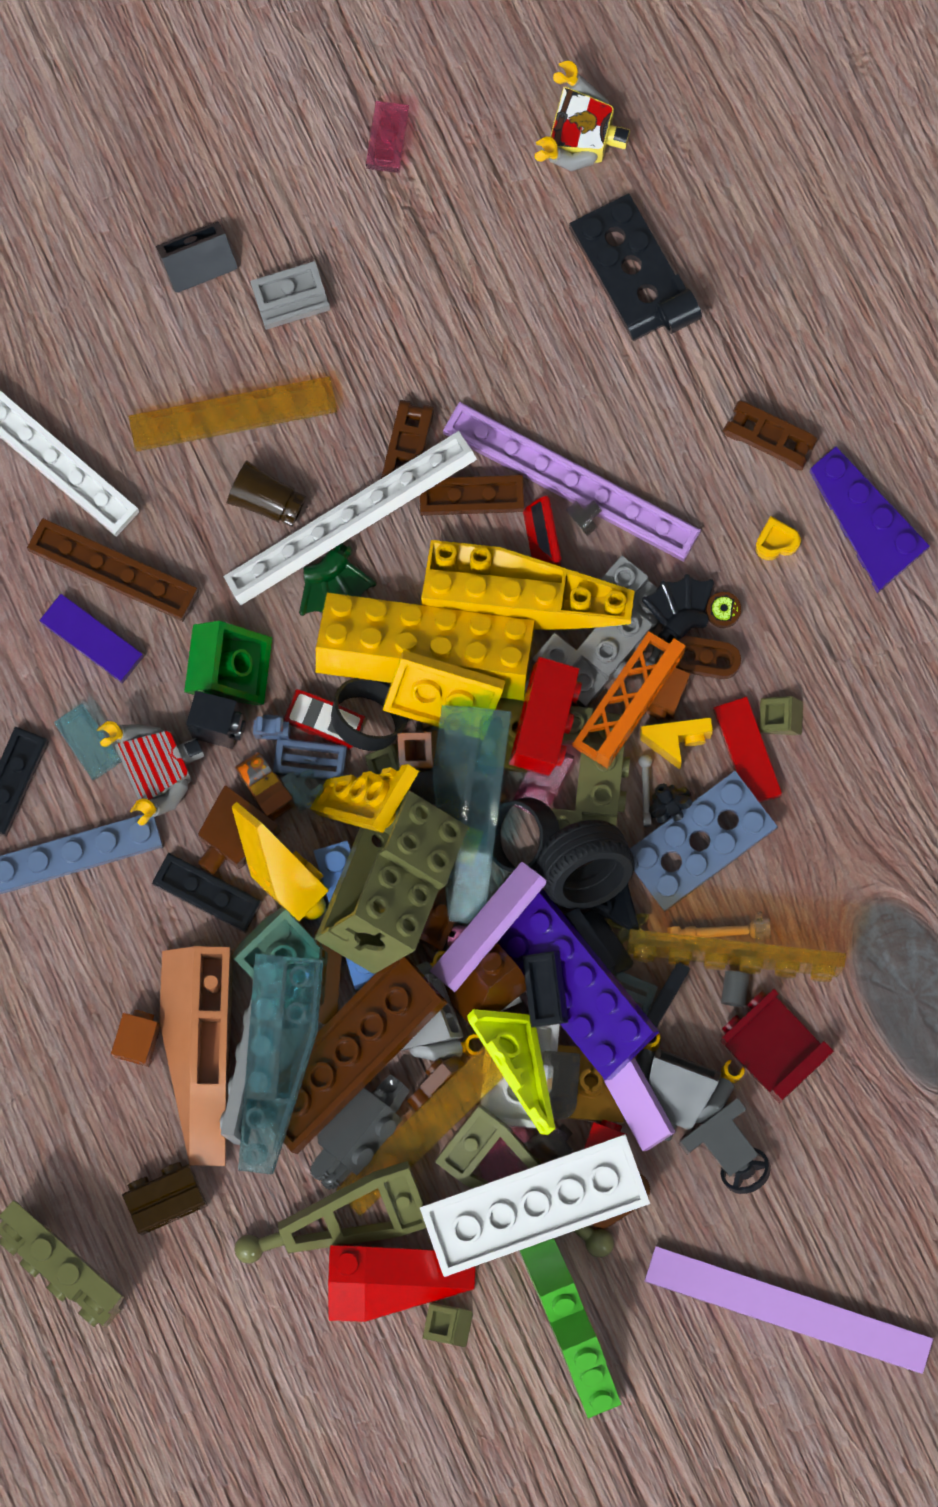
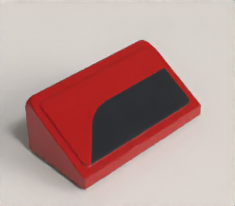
M543 496L528 505L523 512L531 557L561 567V555L550 498Z

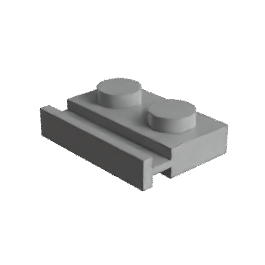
M315 261L250 281L265 330L330 310Z

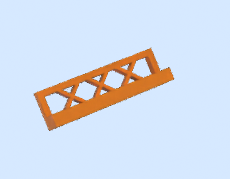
M648 631L572 743V747L608 769L683 658L686 645L675 638L669 644ZM649 644H652L664 653L657 664L646 666L643 653ZM640 660L641 667L634 668L636 663ZM643 673L644 683L639 691L627 694L624 683L626 678ZM621 688L622 695L615 696L618 690ZM624 701L625 711L620 719L608 722L605 712L607 706ZM602 716L603 723L595 725ZM605 730L606 740L598 751L583 743L590 732Z

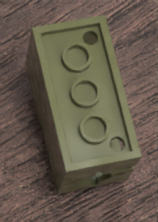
M408 791L396 810L395 820L383 833L360 827L315 940L373 974L414 952L438 890L447 884L468 826L413 792ZM372 836L380 839V847L373 845Z

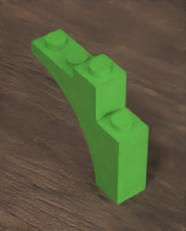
M553 1238L519 1250L587 1418L589 1419L622 1405L597 1336L584 1310L575 1283L555 1239Z

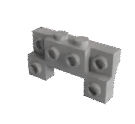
M622 555L601 580L635 591L631 624L597 627L577 650L554 633L532 659L533 665L538 657H543L580 668L577 681L582 682V687L578 700L575 702L580 707L588 708L614 677H618L647 632L650 631L652 633L660 624L659 620L642 602V597L653 594L657 587L648 581L649 577Z

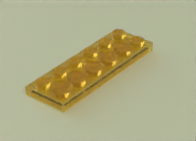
M633 929L629 931L626 949L628 954H633V960L654 962L655 957L669 958V964L676 965L680 962L686 966L690 965V961L704 962V968L713 970H725V965L740 966V972L749 974H760L761 969L775 970V976L784 978H796V973L811 974V980L820 982H831L832 977H838L845 968L846 953Z

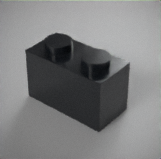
M195 691L186 725L193 739L197 738L199 741L233 749L235 740L241 741L246 721L242 720L243 713H241L237 701Z

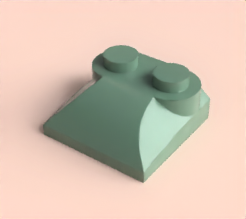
M282 907L266 917L238 945L231 957L282 1009L313 978L314 965L319 964L320 947L316 945L314 939L292 915Z

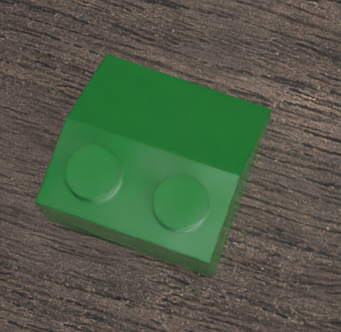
M223 621L194 624L184 692L195 695V691H200L234 700L237 703L264 705L272 637Z

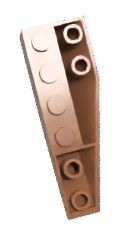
M193 946L162 951L159 1022L190 1166H226L227 1139L221 1135L220 1118L223 1111L226 1110L228 1102L233 958L231 957L233 951L230 947Z

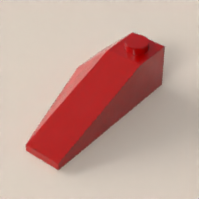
M330 1245L328 1276L329 1321L367 1322L475 1289V1266L444 1277L435 1250Z

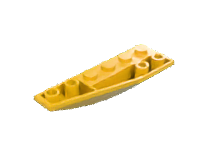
M431 540L421 600L424 606L535 620L534 629L560 630L631 624L635 591L502 547Z

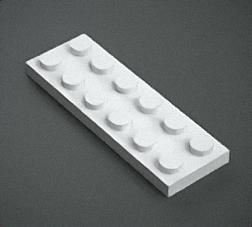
M625 1134L422 1206L420 1210L443 1276L446 1277L650 1204Z

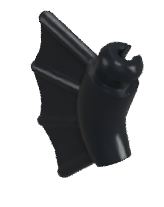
M685 574L684 578L677 582L661 581L653 594L642 597V602L662 624V631L658 634L659 638L670 644L674 638L681 640L692 628H705L707 626L708 614L705 610L714 585L713 579L698 581L691 578L689 574Z

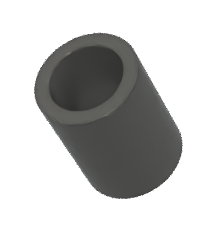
M725 971L721 1004L735 1007L746 1006L750 974L739 971Z

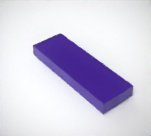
M62 594L57 597L39 620L41 624L122 684L144 657L141 652Z

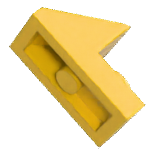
M711 718L641 726L640 740L680 769L682 762L679 742H684L685 746L705 744V739H711L713 732Z

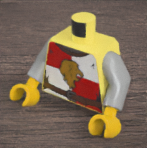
M572 61L559 63V66L565 70L566 76L561 72L554 73L553 79L558 84L567 82L568 88L563 87L551 136H546L536 141V145L542 146L544 150L535 153V159L540 162L549 159L553 164L569 171H575L591 166L594 162H602L606 145L626 149L630 129L612 125L614 108L609 105V101L589 82L577 74V67Z

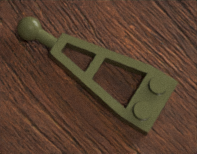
M480 1103L435 1160V1163L462 1184L472 1189L490 1183L472 1172L500 1137L528 1168L541 1164L513 1130ZM586 1226L573 1231L585 1240L587 1251L594 1257H605L614 1248L613 1236L605 1229L594 1230L592 1227Z
M405 1161L372 1172L278 1222L279 1232L261 1238L254 1235L240 1237L234 1248L236 1257L243 1263L251 1264L258 1261L263 1252L285 1245L288 1253L328 1248L330 1245L342 1246L397 1238L427 1228L420 1207L425 1206L409 1162ZM378 1188L391 1221L342 1229L335 1210ZM324 1217L329 1231L298 1236L294 1234L295 1231Z

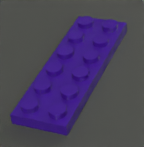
M543 888L497 942L518 965L523 975L522 956L560 951L569 1022L560 1025L605 1080H612L660 1032L550 899Z

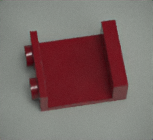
M775 989L768 995L762 990L747 1004L751 1011L742 1019L735 1015L722 1028L725 1035L720 1042L780 1104L834 1051L825 1041L820 1043L777 998L779 993Z

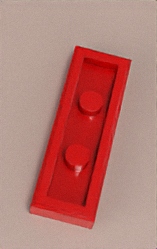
M744 697L714 707L715 717L737 774L759 803L781 797L782 792L748 698Z

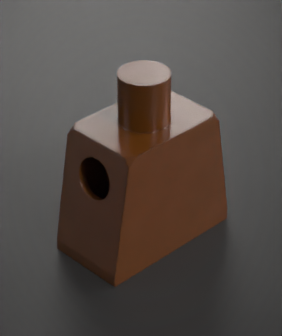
M226 785L221 790L198 833L200 840L209 848L197 863L213 876L226 860L238 869L247 864L232 806L236 802L257 818L275 837L281 831L277 823Z

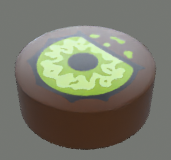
M729 592L714 594L709 599L706 607L709 622L718 628H729L736 624L741 614V604L738 598Z

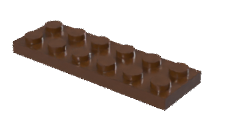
M408 956L401 958L377 972L259 1091L256 1110L292 1153L298 1154L448 1002Z

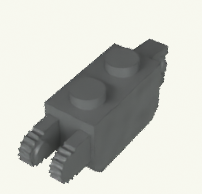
M389 1075L372 1093L363 1088L318 1134V1144L324 1149L316 1157L315 1162H312L310 1174L316 1180H321L323 1186L329 1190L337 1188L351 1171L358 1176L403 1120L396 1112L410 1090L392 1075Z

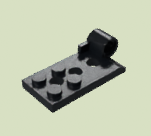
M629 193L569 223V229L632 341L663 326L670 334H673L702 319L701 309L696 298L685 287L679 274L675 275ZM611 232H619L624 236L625 240L619 246H612L607 243L605 237ZM627 260H634L639 263L641 269L636 274H627L622 270L621 266ZM648 288L656 293L657 298L651 303H644L639 300L638 292Z

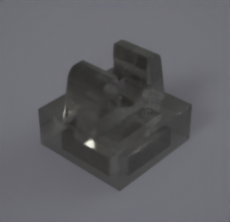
M562 1123L549 1135L540 1134L539 1131L528 1139L525 1145L543 1164L569 1155L573 1151L566 1143L573 1133Z

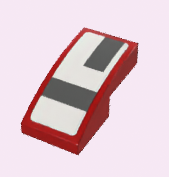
M296 689L283 722H289L291 726L310 735H318L335 744L347 746V749H352L353 747L336 733L332 725L331 712L333 702ZM339 705L340 713L345 721L359 731L365 716Z

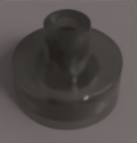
M594 500L585 508H582L576 501L566 509L587 536L598 528L592 519L602 510Z

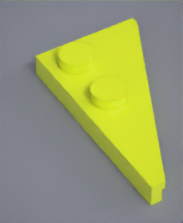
M473 1009L467 1015L470 1025L539 1133L549 1135L555 1129L537 1029L536 1027L531 1028L530 1015Z

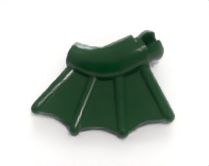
M341 543L333 548V550L328 551L320 563L303 567L305 585L299 610L301 616L314 611L323 613L327 593L361 597L364 591L376 586L377 583L374 579L349 562L348 557L352 554L351 547Z

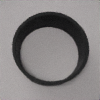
M353 678L344 682L338 688L332 707L331 721L336 733L346 743L367 751L382 750L390 746L398 737L397 733H401L406 727L408 718L390 713L395 725L394 733L386 736L367 735L350 726L340 713L339 704L347 699L356 697L367 698L384 706L390 688L389 684L381 681Z
M524 797L506 802L495 809L487 823L486 844L489 854L500 868L509 872H513L517 868L504 854L500 831L503 819L510 808L514 805L522 806L534 816L540 831V844L537 854L527 865L537 872L536 863L540 850L547 840L560 830L557 818L547 804L536 798Z

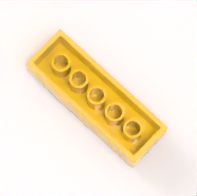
M327 593L316 644L315 673L391 683L402 652L406 650L505 680L500 698L524 701L535 620Z

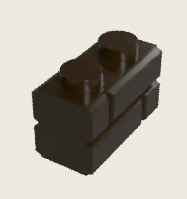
M181 1162L171 1164L160 1170L163 1176L149 1182L146 1176L127 1185L130 1191L123 1193L122 1196L138 1234H147L208 1206L193 1169L189 1164L182 1167Z

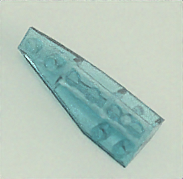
M442 705L433 768L436 807L468 826L445 886L449 921L470 924L488 902L512 713L509 711Z
M255 954L238 1164L239 1171L274 1174L318 1033L323 970L322 959L283 954Z

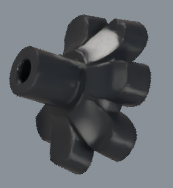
M659 784L652 795L654 804L649 807L651 817H656L658 823L666 822L670 815L675 822L681 820L684 814L680 809H687L692 805V800L689 798L691 792L686 787L677 789L674 785Z

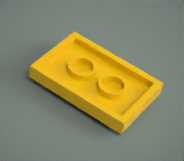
M403 650L384 702L383 711L484 740L503 692L505 680Z

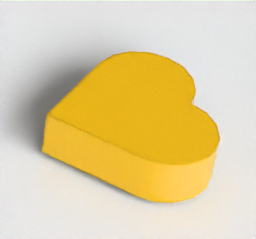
M770 516L757 539L756 553L764 560H774L780 554L784 556L792 555L799 549L801 537L794 528Z

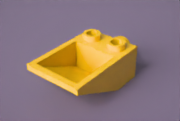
M236 802L232 806L251 877L298 921L303 917L309 920L321 917L326 908L323 896L329 891L320 882L324 877L322 873L309 861L307 862L296 850L291 853L257 818Z

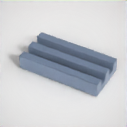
M277 738L273 773L275 772L276 775L320 780L344 776L347 746ZM283 749L338 754V759L285 754ZM282 762L335 767L337 769L336 772L281 766Z

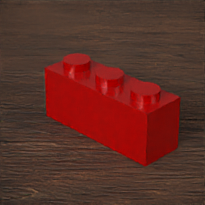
M538 657L531 670L509 765L547 776L551 774L556 765L561 767L567 746L561 745L564 733H570L574 720V714L569 713L571 703L577 702L582 687V682L577 681L580 668Z

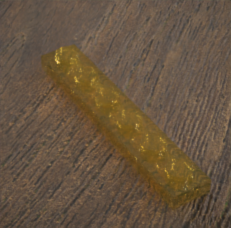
M328 376L129 415L134 448L137 452L336 413L337 408L331 378Z
M485 1046L382 1144L374 1154L371 1162L362 1169L358 1176L352 1173L336 1191L372 1172L408 1161L412 1168L500 1083L504 1076ZM377 1188L349 1203V1205L359 1216H362L381 1198L380 1192Z

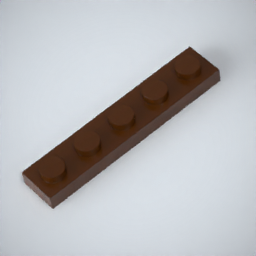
M44 518L41 519L27 546L29 552L182 622H184L198 594V589Z

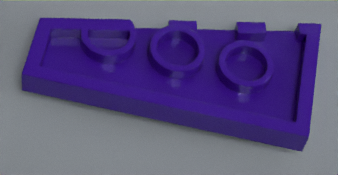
M834 447L810 468L809 472L830 510H833L840 523L841 530L857 553L856 557L867 571L877 594L929 549V544L837 447Z

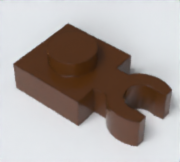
M453 1056L446 1061L442 1058L436 1060L425 1072L429 1077L407 1102L416 1111L422 1106L425 1107L464 1068L465 1063L458 1056Z

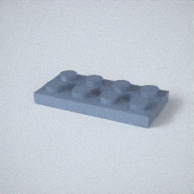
M736 771L693 801L689 808L681 810L684 814L681 820L675 822L672 818L630 848L634 856V872L664 912L778 828ZM725 811L734 812L739 819L737 826L731 830L721 828L718 824V817L721 813ZM696 832L706 833L710 838L709 847L703 851L694 850L690 846L691 836ZM668 853H676L682 859L681 867L675 872H668L661 865L662 858Z

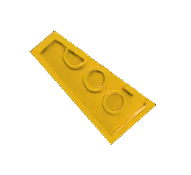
M406 764L401 765L398 771L389 767L382 769L381 774L368 771L363 772L358 778L351 774L327 779L309 809L322 817L383 833L395 820L396 810L419 771Z

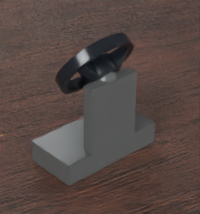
M738 1098L682 1139L678 1144L688 1155L704 1143L721 1165L720 1175L725 1186L734 1193L747 1194L758 1190L766 1183L770 1176L771 1165L765 1153L757 1148H753L733 1122L735 1118L746 1110ZM757 1156H760L764 1159V1161H756L753 1159ZM765 1169L758 1181L752 1185L740 1187L743 1180L751 1178L756 1170ZM726 1173L729 1177L735 1173L733 1185L727 1182Z

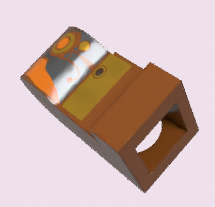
M258 751L235 766L236 771L263 814L274 821L296 806L286 787H284L275 772H272Z

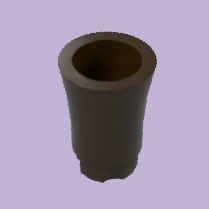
M246 460L233 483L226 504L247 509L278 523L281 521L293 527L304 506L306 496L296 492L295 488L278 481Z

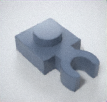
M258 716L257 720H254L253 735L255 739H291V725L289 722H283L284 717Z

